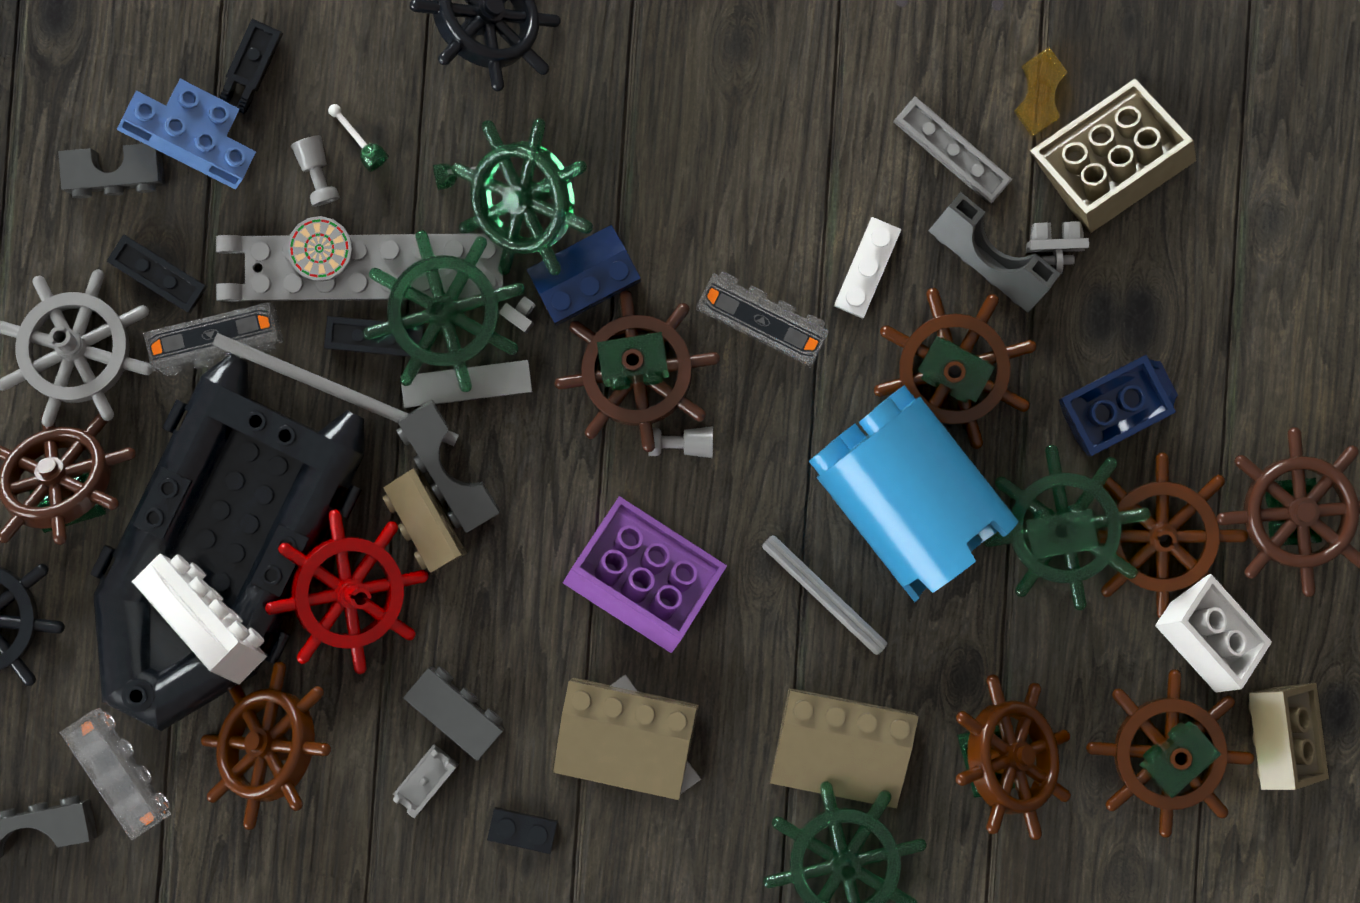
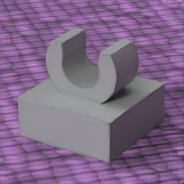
M524 296L515 309L506 303L499 314L528 334L534 323L527 316L536 305Z

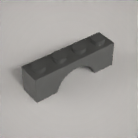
M960 192L928 231L940 243L955 252L964 263L972 266L990 284L1006 294L1014 304L1029 312L1050 290L1060 273L1036 253L1027 257H1012L997 250L985 234V211Z
M433 400L399 419L398 424L400 428L396 430L405 446L410 444L413 446L418 454L413 457L417 466L423 474L429 472L434 480V483L430 486L439 501L444 499L447 501L451 508L447 512L448 516L457 529L462 526L464 531L468 533L500 513L499 507L483 482L467 483L459 481L452 477L443 467L440 460L439 447L442 439L449 431V426Z
M79 795L60 799V805L48 807L47 802L29 805L27 812L16 813V808L0 811V857L3 856L9 837L20 828H33L42 831L52 839L57 848L89 842L97 838L91 799L80 801Z

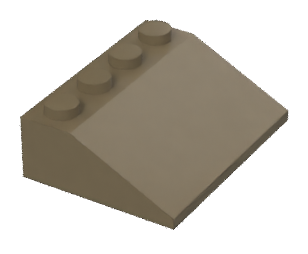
M1133 79L1030 150L1031 155L1068 208L1090 233L1196 162L1194 140L1136 79Z
M573 677L568 682L553 773L679 800L699 705Z
M788 688L770 784L897 809L913 748L919 716L913 712Z

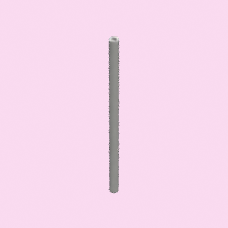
M217 333L212 345L397 423L400 418L409 414ZM448 431L442 442L454 446L459 434Z

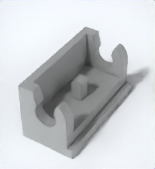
M433 744L393 793L395 796L393 798L394 802L405 806L408 809L407 813L415 818L459 764Z

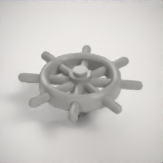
M100 269L92 272L85 293L66 292L53 296L45 278L39 275L35 276L32 282L42 302L37 304L27 314L21 326L0 321V334L16 338V359L20 368L0 379V390H8L27 380L36 390L49 397L42 416V424L45 427H51L55 423L61 402L80 403L93 400L102 419L105 421L112 420L114 412L104 393L117 383L124 370L143 375H150L153 372V366L150 363L129 357L130 343L126 327L148 316V307L141 305L119 316L107 303L97 298L104 280V272ZM79 309L73 329L71 330L62 311ZM92 312L103 317L106 324L85 334ZM51 318L55 326L49 334L39 332L42 325ZM112 335V352L92 347L95 343ZM34 343L55 349L34 361ZM87 359L107 364V366L99 376L95 377ZM61 362L54 384L46 381L41 376L40 372ZM75 365L84 384L67 387Z

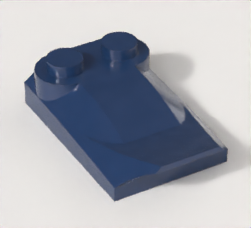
M1144 355L1060 398L1059 403L1063 416L1077 443L1086 455L1090 457L1176 413L1174 403L1178 394L1161 361L1151 360L1147 355Z

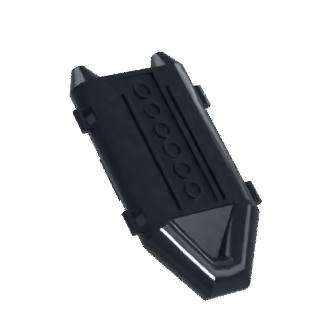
M231 353L201 376L188 404L176 399L162 427L173 434L117 548L104 545L90 573L92 576L101 579L93 596L102 702L160 731H163L239 684L210 672L132 581L160 553L170 559H173L178 554L189 564L195 563L206 574L203 581L223 598L222 602L242 619L243 622L241 624L247 629L253 628L261 635L265 641L260 646L262 651L270 635L277 634L268 653H265L267 655L265 660L275 664L278 662L291 635L279 629L287 612L269 615L265 611V606L269 602L292 597V583L298 568L296 564L279 553V545L288 543L304 555H307L313 548L321 544L330 526V511L337 509L341 512L342 517L348 519L362 489L350 483L365 455L364 418L346 410L323 429L317 431L248 397V362ZM185 410H187L188 413H187V415H186V417H185V419H184V421H183V423H182L180 429L177 430L176 428H177V426H178V424H179V422H180V420H181V418H182V416H183ZM342 488H348L340 507L337 508L334 504ZM114 556L116 559L108 575H105V572ZM263 661L241 683L256 675Z

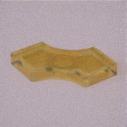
M1050 47L1022 66L1027 78V92L1023 102L1014 112L1032 137L1060 118V114L1055 106V91L1059 81L1068 72Z

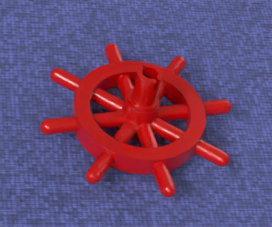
M334 509L329 513L332 539L319 544L307 555H304L288 543L279 545V553L298 566L292 583V597L267 603L265 611L267 614L273 615L294 610L301 625L311 634L297 654V661L300 664L307 663L321 642L337 648H351L354 670L357 674H363L367 669L363 646L378 640L389 629L406 640H413L415 638V630L398 619L404 599V587L424 583L428 580L429 575L425 570L401 574L397 563L385 550L398 530L396 522H388L373 543L359 537L345 536L341 512ZM348 551L365 553L366 555L351 575ZM333 555L336 558L339 578L320 566ZM377 562L385 578L363 582ZM312 577H315L331 588L308 594ZM387 590L383 608L370 600L372 593ZM333 602L321 621L318 622L310 607ZM357 609H362L375 618V620L367 627L360 629ZM344 610L348 633L330 631Z

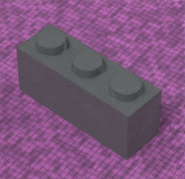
M432 666L429 667L403 698L478 761L505 729L500 725L503 721L502 718L489 708L486 711L476 704L478 698L468 689L463 687L462 690H459L452 684L451 681L454 678L440 666L437 669Z

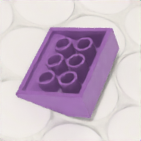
M619 496L572 566L563 584L672 653L684 637L727 565Z

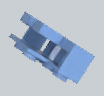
M181 78L174 88L167 105L135 91L117 128L118 131L235 190L243 180L256 151L227 137L239 108Z

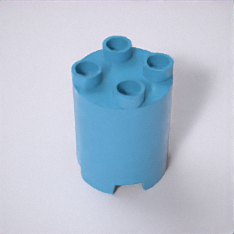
M905 385L859 421V424L868 434L867 436L863 434L855 423L809 460V463L819 474L816 478L914 602L919 599V596L926 588L932 593L975 563L976 560L971 552L978 545L997 532L1003 537L1008 535L1019 522L920 396L915 399Z

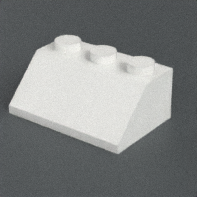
M1212 574L1205 576L1170 602L1155 625L1216 693L1242 689L1272 643Z

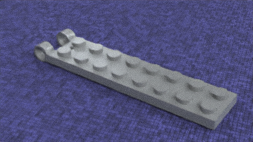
M503 233L349 235L353 246L351 262L343 274L328 281L307 279L294 269L289 261L287 251L290 235L216 236V253H245V284H216V301L504 299ZM256 264H261L263 267L259 273L254 271Z

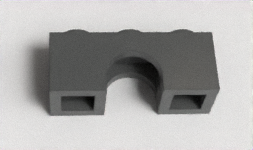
M146 144L123 145L124 158L121 166L113 172L106 173L100 167L99 153L91 148L58 151L61 190L72 194V198L92 197V192L104 191V195L108 196L124 194V189L136 188L138 193L155 192L157 186H165L163 153Z

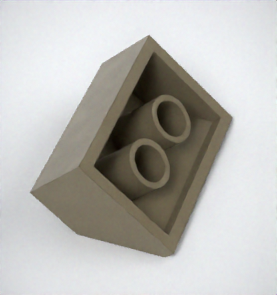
M413 468L383 487L386 492L383 500L391 513L397 512L402 523L398 527L407 542L412 540L418 551L414 553V556L422 570L428 568L430 573L435 572L467 554L420 469Z
M1304 683L1250 692L1248 709L1252 715L1254 731L1252 740L1256 747L1257 776L1260 779L1261 790H1297L1329 779L1317 684Z

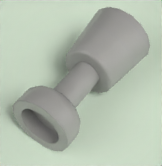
M320 135L311 136L292 143L290 146L302 171L310 172L316 190L310 195L312 206H321L338 200L340 196L337 189L333 186H327L322 167L327 165L322 137Z
M713 426L685 429L684 436H662L659 428H652L655 449L652 452H648V456L660 455L662 448L684 449V455L713 458Z

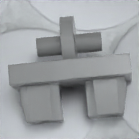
M1081 221L1062 223L1063 239H1052L1051 223H1034L1031 229L1030 241L1026 243V253L1053 252L1052 256H1041V258L1049 265H1053V268L1062 274L1063 265L1075 263L1074 255H1063V252L1085 251L1086 248H1089V238H1084Z

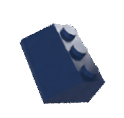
M612 225L526 269L556 326L641 282V277Z

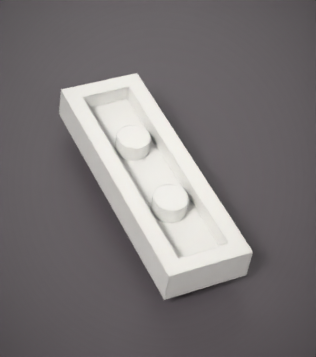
M871 217L834 307L862 319L864 318L901 232L900 228Z

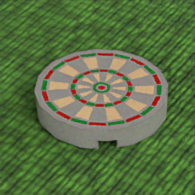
M318 216L307 218L297 224L289 236L287 251L289 261L302 276L314 281H328L343 274L349 266L353 246L351 237L341 224L334 219Z

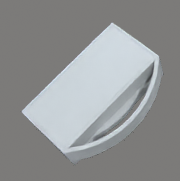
M160 553L132 581L133 584L210 672L240 685L267 657L260 649V646L265 642L264 639L253 628L247 629L241 624L243 622L242 619L222 602L223 598L203 581L206 574L199 566L193 562L189 564L178 554L173 559H170Z

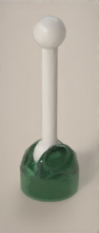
M332 104L329 107V114L332 117H336L361 146V162L366 169L372 172L381 167L389 157L386 151L378 144H366L341 114L339 105Z

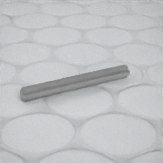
M770 536L763 543V549L868 649L876 655L885 649L887 642L776 536Z

